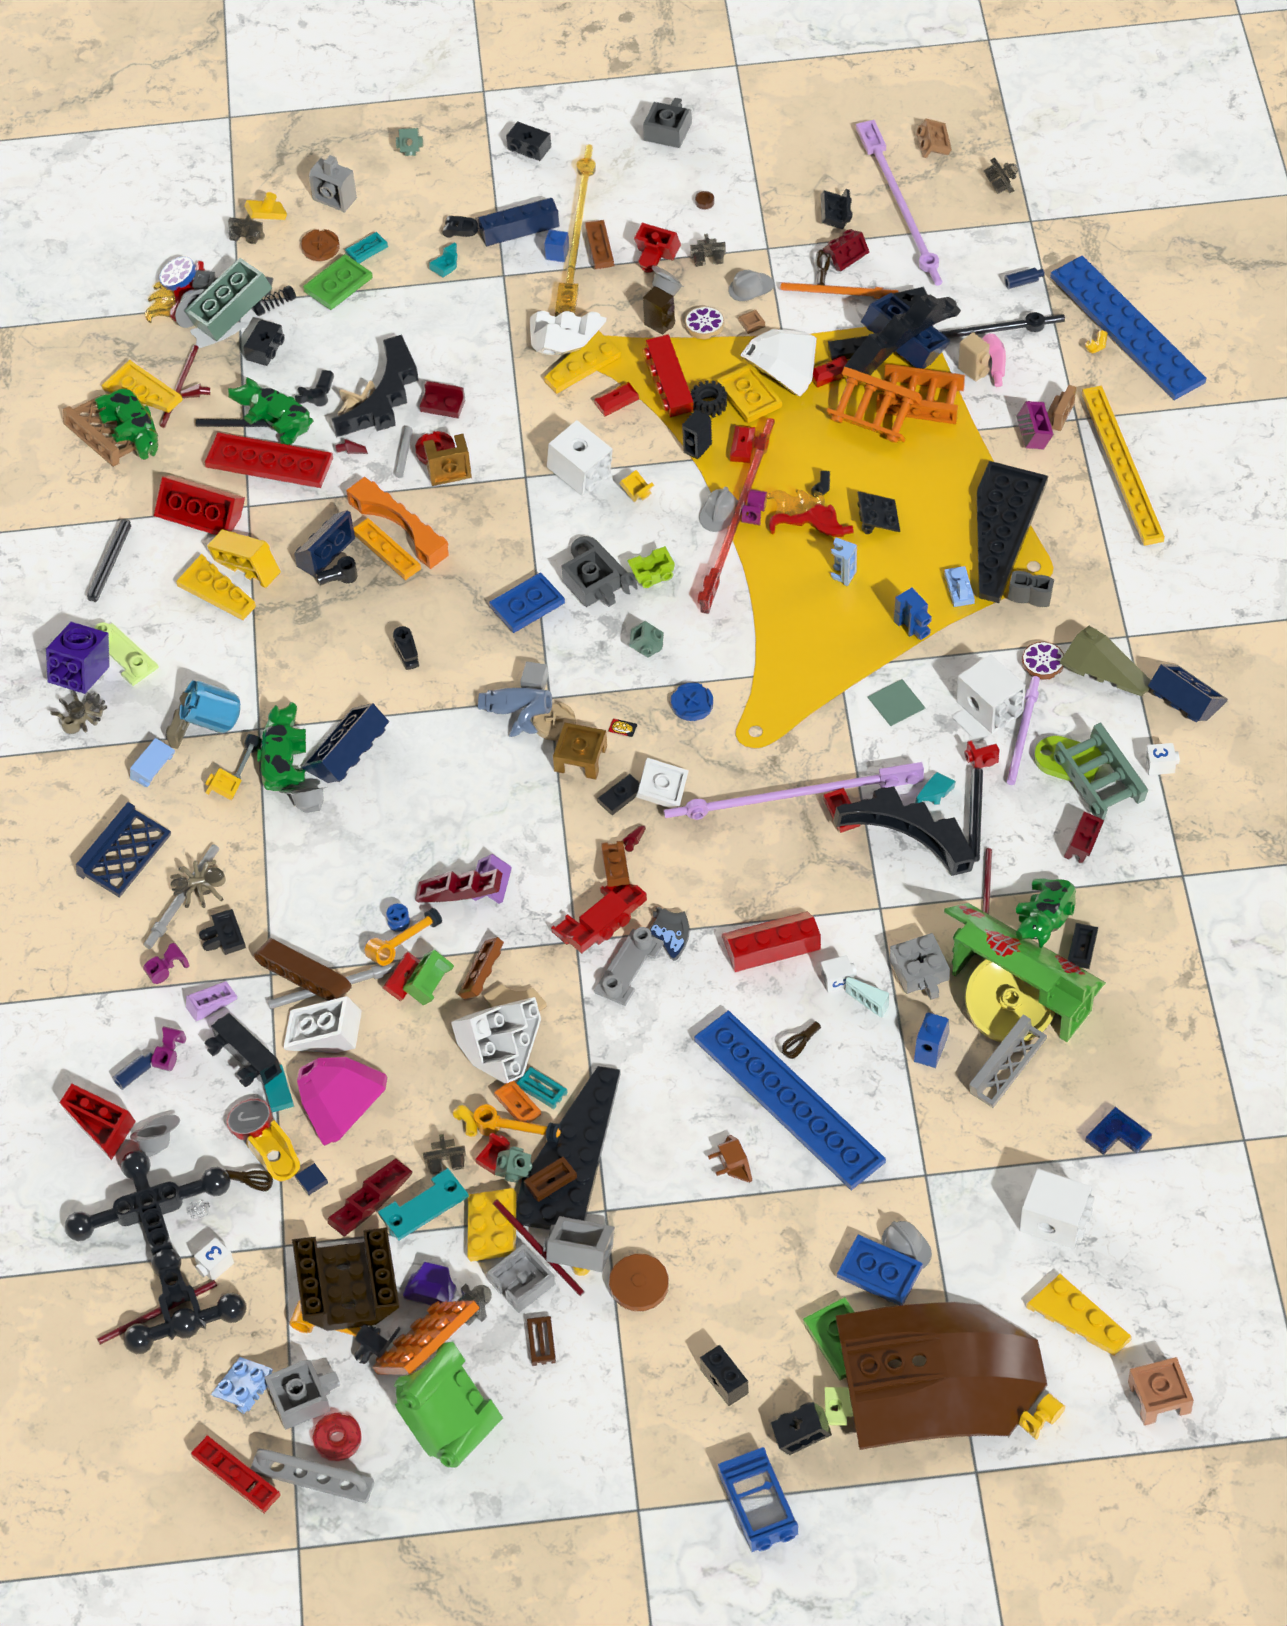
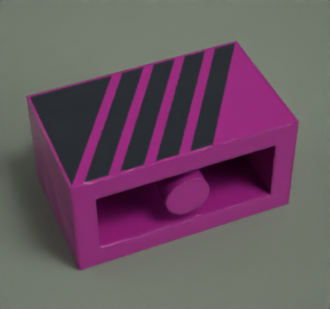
M1026 401L1016 416L1025 448L1044 450L1054 435L1044 402Z

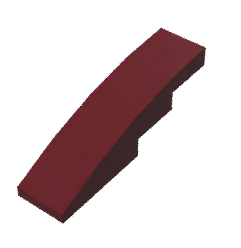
M498 869L483 874L472 870L460 875L450 871L420 881L415 901H458L497 893L500 890L503 873Z
M395 1158L364 1180L362 1188L346 1199L345 1206L328 1217L327 1224L345 1237L376 1212L407 1181L413 1171Z

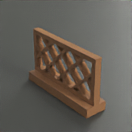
M94 399L74 409L70 406L64 408V425L111 466L118 465L119 458L135 450L134 442L125 440L116 443L113 438L103 435V433H115L114 428H105V424H113L116 427L118 425L117 421H108L102 424L99 417H92L93 413L99 414V412L105 409L101 408L98 410V408H94L96 406ZM82 412H83V413H90V414H89V417H87V416H81V415H79V414L82 413ZM91 423H100L102 426L93 427ZM116 444L127 445V446L124 447L123 449L119 450V448L116 446Z

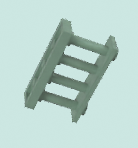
M1101 722L1093 726L1090 739L1067 750L1061 741L1056 744L1054 751L1055 761L1066 771L1088 803L1089 809L1094 816L1105 820L1108 807L1129 797L1133 798L1137 804L1145 801L1148 788ZM1093 746L1098 747L1102 755L1085 764L1077 766L1072 759V756ZM1105 763L1110 764L1114 772L1103 778L1089 783L1084 776V773ZM1114 781H1122L1126 789L1104 800H1101L1095 792Z

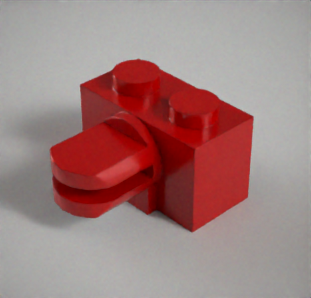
M643 222L634 237L638 250L642 251L638 262L641 269L648 273L654 272L652 266H657L661 257L673 261L681 246L677 232Z

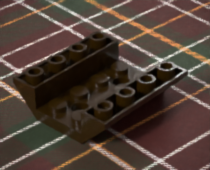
M387 1228L363 1230L364 1242L317 1248L316 1236L292 1239L302 1318L304 1321L326 1331L363 1327V1325H377L400 1308ZM347 1264L349 1268L341 1270L337 1266ZM345 1303L355 1304V1306L350 1309L343 1307Z

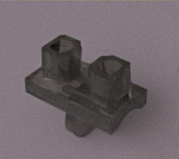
M994 157L990 160L992 166L984 170V173L989 182L999 177V179L992 182V186L997 194L1006 189L1010 194L1015 190L1010 184L1009 179L1017 177L1018 167L1014 163H1005L1002 169Z
M247 214L245 219L229 218V238L231 241H238L240 237H246L248 243L256 244L258 240H264L263 222L254 221L253 218H250L249 214Z
M707 233L704 234V240H697V245H690V258L693 259L696 267L706 264L705 257H712L713 264H723L726 253L725 242H717L716 238L709 239Z
M444 1134L439 1135V1142L431 1143L432 1150L439 1148L441 1150L423 1153L425 1164L427 1163L431 1174L441 1173L443 1171L441 1161L448 1159L451 1160L452 1170L464 1169L465 1145L446 1149V1147L455 1146L454 1139L445 1140Z
M465 1284L461 1288L462 1297L458 1301H475L480 1307L465 1322V1324L470 1326L476 1318L481 1322L486 1319L485 1305L490 1302L492 1293L490 1288L485 1285H478L471 1291L469 1286Z

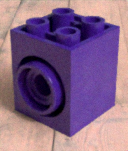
M70 622L46 648L47 683L86 694L110 667L109 633Z

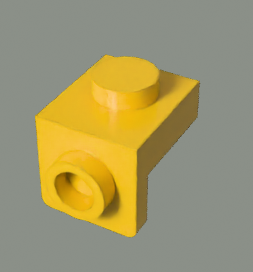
M637 470L619 483L633 502L640 498L643 501L652 494L650 490L654 486L652 482L647 484Z

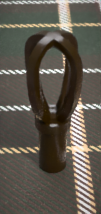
M823 250L817 252V285H825V278L830 266V254L825 253ZM822 255H825L827 258L824 268H821L820 265Z
M815 1021L805 1031L789 1037L782 1045L783 1055L789 1059L796 1058L803 1051L811 1037L821 1029V1025ZM803 1039L793 1050L787 1052L792 1045Z
M226 1169L230 1180L240 1181V1183H245L247 1186L259 1191H268L272 1187L273 1177L267 1171L252 1170L238 1172ZM254 1174L266 1175L267 1177L255 1176ZM252 1179L266 1180L269 1182H261ZM255 1184H258V1185H268V1186H267V1187H261V1186H257V1185H255Z

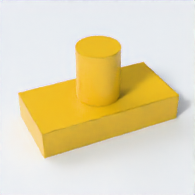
M267 192L263 201L246 200L244 205L250 218L285 220L287 216L281 202H276L277 196L272 192Z

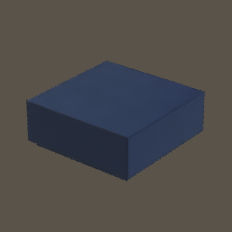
M315 1163L295 1175L296 1180L308 1196L328 1184L327 1178Z

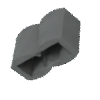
M1014 571L1011 576L1008 599L1016 603H1030L1037 607H1049L1054 579L1045 575L1033 576L1028 572Z

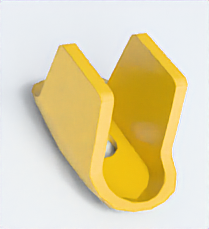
M273 1120L270 1122L271 1127L268 1130L265 1128L262 1131V1135L256 1138L248 1137L246 1145L275 1180L286 1181L297 1174L300 1169V1161L289 1137L277 1122ZM272 1151H278L281 1156L278 1161L271 1162L268 1160V1154Z

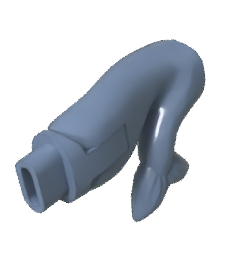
M503 688L493 691L488 690L487 693H479L478 709L495 714H510L524 708L512 726L509 737H515L523 731L529 734L537 733L538 731L530 719L536 715L548 714L552 709V694L549 690Z

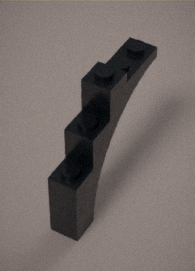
M931 294L919 296L907 313L894 315L882 332L869 334L844 367L871 376L891 354L911 338L936 323L958 316L961 310L957 306L956 301L950 297L936 298Z
M402 334L383 340L387 364L383 378L375 391L359 406L347 413L332 418L336 437L375 426L376 431L396 426L392 408L407 403L404 385L419 381L416 364Z
M894 786L875 790L872 799H863L859 802L842 804L836 807L834 815L836 827L861 824L893 829L916 839L929 848L946 866L951 876L972 871L975 856L956 818H943L934 822L925 802L911 803L904 806Z

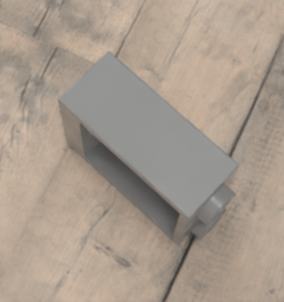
M559 1216L556 1225L551 1226L549 1237H546L543 1251L547 1252L546 1262L602 1272L613 1248L615 1227ZM560 1239L596 1245V1247L561 1241Z

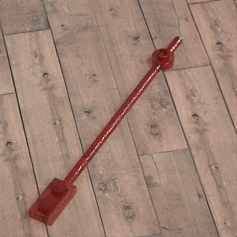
M772 418L767 419L763 433L755 437L754 448H756V452L714 568H711L709 575H706L704 578V590L700 591L697 602L700 604L701 613L709 614L720 584V574L742 516V508L746 505L749 491L752 488L763 454H766L768 450L770 435L775 420Z

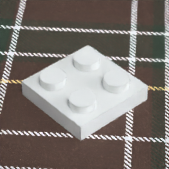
M647 758L636 797L669 808H678L689 770Z

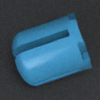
M192 680L185 690V693H188L185 705H180V719L218 733L229 732L236 724L240 715L239 697L234 692L201 681Z

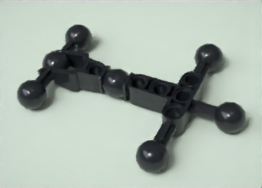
M131 1151L125 1154L122 1159L121 1170L127 1178L133 1180L136 1192L116 1199L112 1209L93 1215L82 1211L74 1212L66 1219L65 1232L69 1238L75 1241H84L91 1237L95 1228L116 1221L122 1226L143 1223L153 1255L151 1266L154 1273L159 1276L163 1294L159 1296L158 1300L165 1323L150 1328L141 1323L128 1327L123 1339L126 1349L130 1352L144 1354L150 1350L153 1342L165 1337L173 1340L175 1336L182 1339L191 1338L196 1335L199 1328L206 1329L207 1323L219 1319L227 1323H236L244 1317L247 1309L246 1302L241 1295L234 1292L221 1296L216 1306L200 1310L194 1288L190 1285L186 1286L180 1272L181 1257L173 1250L163 1218L164 1214L178 1210L182 1206L183 1199L205 1192L213 1197L226 1193L231 1181L225 1169L211 1167L204 1172L200 1180L179 1187L174 1182H165L150 1187L147 1179L151 1166L150 1159L141 1151ZM164 1241L163 1244L156 1245L158 1242ZM172 1281H177L173 1285H168ZM184 1298L185 1301L192 1303L194 1310L182 1308L174 1312L173 1316L170 1317L168 1309L173 1305V1302H180Z

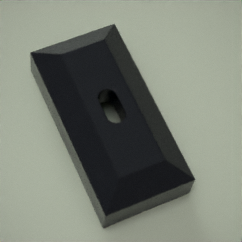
M1076 923L1068 961L1078 967L1090 969L1098 927Z

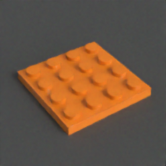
M475 1301L435 1302L427 1309L428 1314L423 1319L419 1318L414 1321L410 1326L411 1330L406 1335L402 1334L393 1342L394 1346L388 1352L386 1350L381 1358L377 1357L375 1359L377 1363L372 1366L373 1370L378 1375L412 1374L480 1307Z

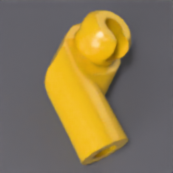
M1101 330L1098 332L1097 341L1091 340V343L1089 341L1086 342L1085 347L1089 353L1094 354L1105 349L1107 332Z
M459 1105L453 1110V1117L457 1118V1120L462 1119L465 1122L467 1136H476L477 1125L474 1113L467 1106Z

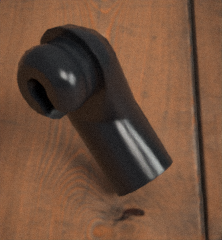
M820 471V482L811 489V494L816 498L822 497L830 490V471Z

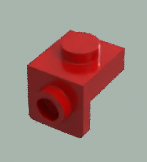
M972 741L967 742V750L964 751L966 761L968 763L971 762L973 768L991 767L999 763L1000 749L997 743L976 749Z
M491 1133L489 1135V1143L475 1159L476 1164L495 1175L498 1153L509 1150L510 1142L502 1135L497 1136Z

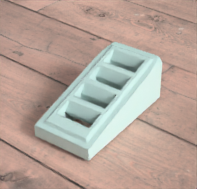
M847 977L846 993L879 1017H883L889 1006V993Z

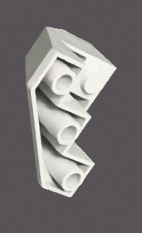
M538 311L530 316L531 346L537 352L546 355H561L578 351L604 325L607 318L600 316L597 312H589L583 317H578L573 312L564 311L554 317L546 311Z
M771 329L753 338L740 356L752 364L753 367L775 378L790 392L800 397L808 389V385L812 381L817 338L805 331Z
M532 997L469 1014L452 1021L451 1024L456 1042L471 1064L499 1081L509 1083L524 1075L540 1025L541 1016L536 998Z

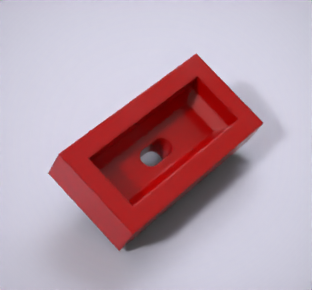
M845 356L813 367L812 381L816 387L845 378L842 375L843 367L848 362Z
M627 382L595 398L594 403L605 417L639 400V394Z
M735 425L730 454L731 462L751 463L756 427Z
M844 788L823 795V800L833 820L836 807L842 804H851ZM861 824L845 825L837 828L842 833L859 827Z
M406 952L383 986V989L397 1000L402 1001L407 995L403 987L418 966L420 960L411 953Z

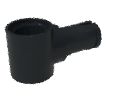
M344 556L338 560L337 565H334L333 568L317 572L316 577L319 585L321 586L336 580L346 584L355 582L358 574L354 558Z

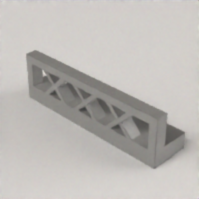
M1023 1014L969 1084L970 1094L994 1108L1047 1039V1035L1033 1027L1031 1019ZM1029 1032L1039 1038L1035 1044L1025 1045L1024 1038ZM1023 1051V1060L1011 1063L1010 1056L1013 1052ZM1010 1068L1011 1075L1008 1079H997V1073L1000 1070ZM996 1086L997 1093L992 1100L982 1094L986 1087Z

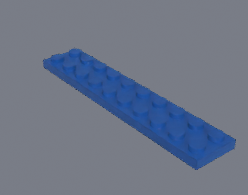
M1083 255L1051 272V278L1174 401L1206 383V377Z
M729 1010L694 1036L695 1042L851 1191L886 1163V1158Z

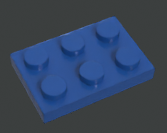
M540 572L493 599L489 604L496 615L515 633L565 604V598Z
M858 1234L837 1272V1278L900 1306L906 1301L923 1268V1263Z

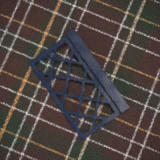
M127 802L76 863V874L83 879L87 877L120 898L171 836V831L135 810V805ZM137 818L144 822L145 828L132 829L131 824ZM158 831L163 835L160 839L150 840L149 832ZM146 833L147 841L135 843L134 834ZM131 835L132 843L119 845L121 836ZM149 846V853L147 855L137 856L136 848ZM133 848L135 857L122 858L120 850ZM118 851L119 859L106 861V854L108 852ZM136 862L134 871L124 872V863ZM120 864L121 873L109 874L107 866ZM105 866L106 875L96 876L91 873L95 868ZM123 878L124 883L117 889L111 885L110 879Z

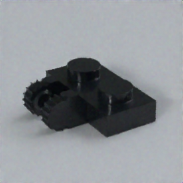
M233 909L211 915L214 926L203 929L199 933L201 940H207L202 945L206 951L216 950L222 946L224 954L227 955L246 948Z

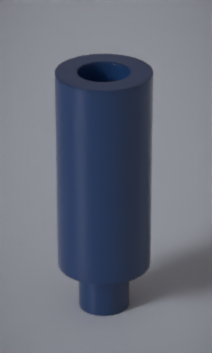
M1034 267L1005 275L1004 280L1007 289L1037 282L1040 277L1045 276L1043 269L1037 270Z
M149 1052L145 1056L139 1055L112 1077L115 1084L123 1090L151 1068L150 1063L152 1062L153 1054Z

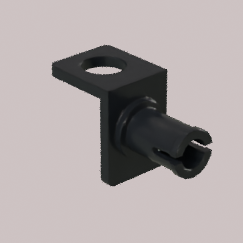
M363 1325L354 1338L361 1344L354 1354L355 1359L358 1361L361 1355H363L364 1357L359 1363L366 1364L373 1353L381 1358L401 1328L398 1326L390 1339L386 1340L367 1325Z

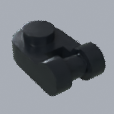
M447 216L446 226H444L442 234L448 238L453 236L471 237L478 232V222L470 217Z

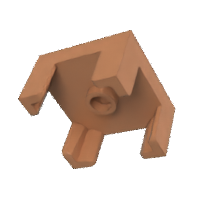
M1177 1357L1130 1369L1128 1384L1131 1392L1136 1390L1142 1406L1140 1416L1144 1426L1155 1423L1159 1413L1180 1408V1416L1191 1413L1194 1400Z

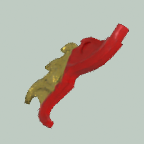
M197 261L195 270L205 271L204 262ZM194 278L185 287L181 288L179 286L174 291L167 290L160 281L153 286L154 290L161 289L154 292L148 298L149 302L153 300L156 302L146 310V320L152 323L153 317L166 316L176 322V309L181 302L182 296L187 291L195 289L193 287Z
M796 489L797 497L790 496L781 490L772 491L767 496V499L773 498L777 502L776 514L771 517L769 523L771 534L775 533V526L779 523L797 526L810 523L821 533L832 537H844L846 534L854 533L853 525L842 527L838 523L834 507L831 504L825 507V498L820 492L814 491L816 498L809 497L806 492Z

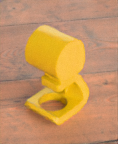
M1049 1393L1039 1402L1033 1416L1027 1411L1021 1415L1019 1425L1034 1439H1038L1039 1432L1043 1428L1044 1423L1047 1421L1052 1425L1063 1414L1066 1406Z

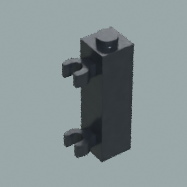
M230 1013L211 1025L215 1037L205 1041V1045L208 1047L207 1051L212 1056H215L224 1047L245 1067L237 1072V1076L240 1078L239 1082L244 1087H248L255 1078L263 1085H266L282 1073L278 1059Z

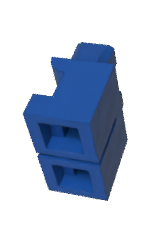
M913 587L895 597L894 622L898 626L905 624L908 627L909 637L915 634L922 640L930 634V628L927 625L931 622L932 617L927 612L928 604Z

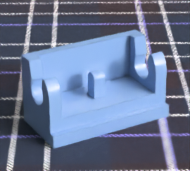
M835 538L833 541L834 549H831V553L834 555L833 568L841 571V574L831 573V577L848 586L857 572V545Z
M155 738L130 768V779L148 787L153 777L168 760H171L175 750Z

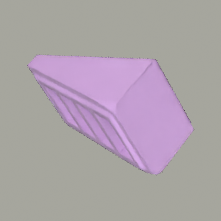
M227 981L186 996V1009L195 1021H199L237 1000V995ZM223 991L226 996L223 997L220 992Z

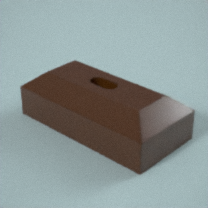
M563 1156L524 1180V1183L537 1202L576 1179L577 1173Z

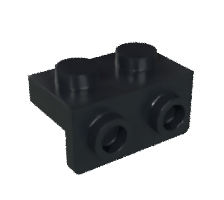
M845 189L842 195L823 190L821 194L822 223L843 229L851 221L853 212L851 211L852 198L850 197L849 189Z

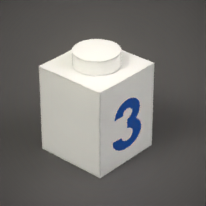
M1174 744L1147 745L1145 759L1148 774L1175 773L1176 764H1179L1180 759L1179 752L1174 749Z
M847 955L821 962V976L828 992L846 988L847 977L854 979V976H857L854 963H850Z
M214 1238L194 1255L197 1264L195 1269L202 1277L207 1276L211 1281L217 1279L234 1264L231 1252L217 1238Z

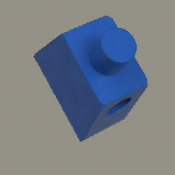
M926 1013L916 1039L914 1062L933 1068L937 1067L950 1032L948 1018ZM927 1044L932 1047V1050H926Z

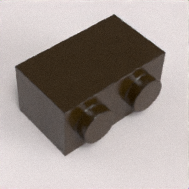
M654 286L643 297L644 325L662 335L669 329H672L675 325L674 296Z

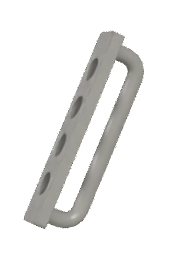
M261 1448L257 1450L251 1466V1470L260 1476L362 1503L368 1502L374 1486L373 1478ZM275 1462L284 1464V1468L279 1472L271 1470V1466ZM298 1468L308 1471L306 1476L302 1478L295 1477L294 1472ZM321 1474L331 1477L330 1481L326 1484L318 1483L317 1478ZM343 1481L354 1483L353 1488L350 1490H343L340 1486Z

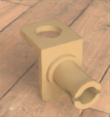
M369 381L361 396L340 389L341 399L345 403L338 412V415L347 413L367 399L369 390V396L375 391L373 381Z

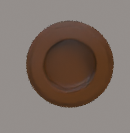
M702 191L695 196V204L699 209L707 210L714 206V195L711 192Z

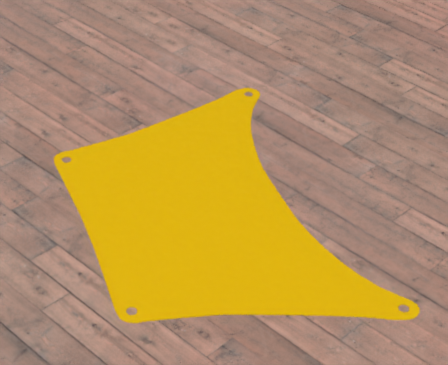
M866 327L811 333V335L817 338L814 367L831 361L828 341L862 336L868 337L873 332L869 331ZM604 335L621 351V357L597 371L614 379L621 385L629 382L639 394V399L662 420L683 446L682 423L687 421V418L691 416V413H694V410L693 412L671 418L667 411L663 410L661 396L657 393L654 380L643 354L646 340L655 337L638 338ZM757 336L710 337L709 339L670 337L690 393L695 385L699 386L701 381L703 384H705L706 380H709V383L716 381L717 385V379L749 365L750 363L740 355L750 341ZM895 351L871 376L886 381L885 364L915 367ZM943 353L931 365L924 368L926 370L951 373ZM756 369L781 399V408L747 423L727 398L726 410L722 411L720 416L717 413L714 418H712V415H709L712 421L711 437L713 444L699 459L691 458L701 472L711 493L717 489L728 487V490L738 500V511L727 529L743 565L754 615L756 636L755 670L751 694L736 728V737L739 743L745 747L762 748L772 744L810 714L946 626L995 603L979 598L977 489L988 462H994L968 411L960 391H956L954 404L958 405L956 424L905 417L899 431L905 437V441H898L897 443L887 440L886 436L845 421L838 423L830 419L831 416L826 411L828 408L837 409L847 385L845 378L820 387H816L813 381H811L808 389L799 397L790 392L775 378ZM897 382L896 385L908 389L909 384ZM858 383L857 386H854L844 414L852 417L855 416L865 392L864 385ZM917 385L915 391L919 392L922 400H926L928 386ZM936 388L934 401L945 403L949 389ZM878 390L873 392L862 420L872 424L877 414L876 402L878 393L883 394V392ZM706 397V398H703L702 400H704V401H713V400H715V398ZM885 414L880 427L891 430L897 416ZM735 425L756 427L751 463L730 461ZM820 471H830V490L820 498L814 497L811 494V489L820 482ZM750 489L767 492L765 511H761V525L742 523V508L744 505H747ZM858 491L895 499L900 532L875 527L871 534H865L861 528L863 522L860 521V508L857 505L859 501ZM816 504H821L825 507L831 504L836 511L838 523L842 527L853 525L854 529L853 534H846L844 537H832L821 533L810 523H805L803 526L779 523L775 526V533L771 534L769 523L771 517L778 513L792 516L807 512ZM1030 525L1012 572L1024 571L1033 576L1045 575L1050 577L1054 569L1052 561ZM835 538L857 545V572L848 586L831 577V573L841 574V571L833 568L834 555L831 553V549H834L833 541ZM1036 561L1041 565V568L1037 572L1029 571L1027 568L1028 563ZM965 566L975 598V604L954 607L944 575L945 570ZM1012 573L1001 600L1008 597ZM911 587L928 604L927 612L932 617L931 622L927 625L930 628V634L922 640L915 634L909 637L908 627L905 624L898 626L894 622L895 597ZM752 726H759L763 733L759 737H752L749 734V729Z

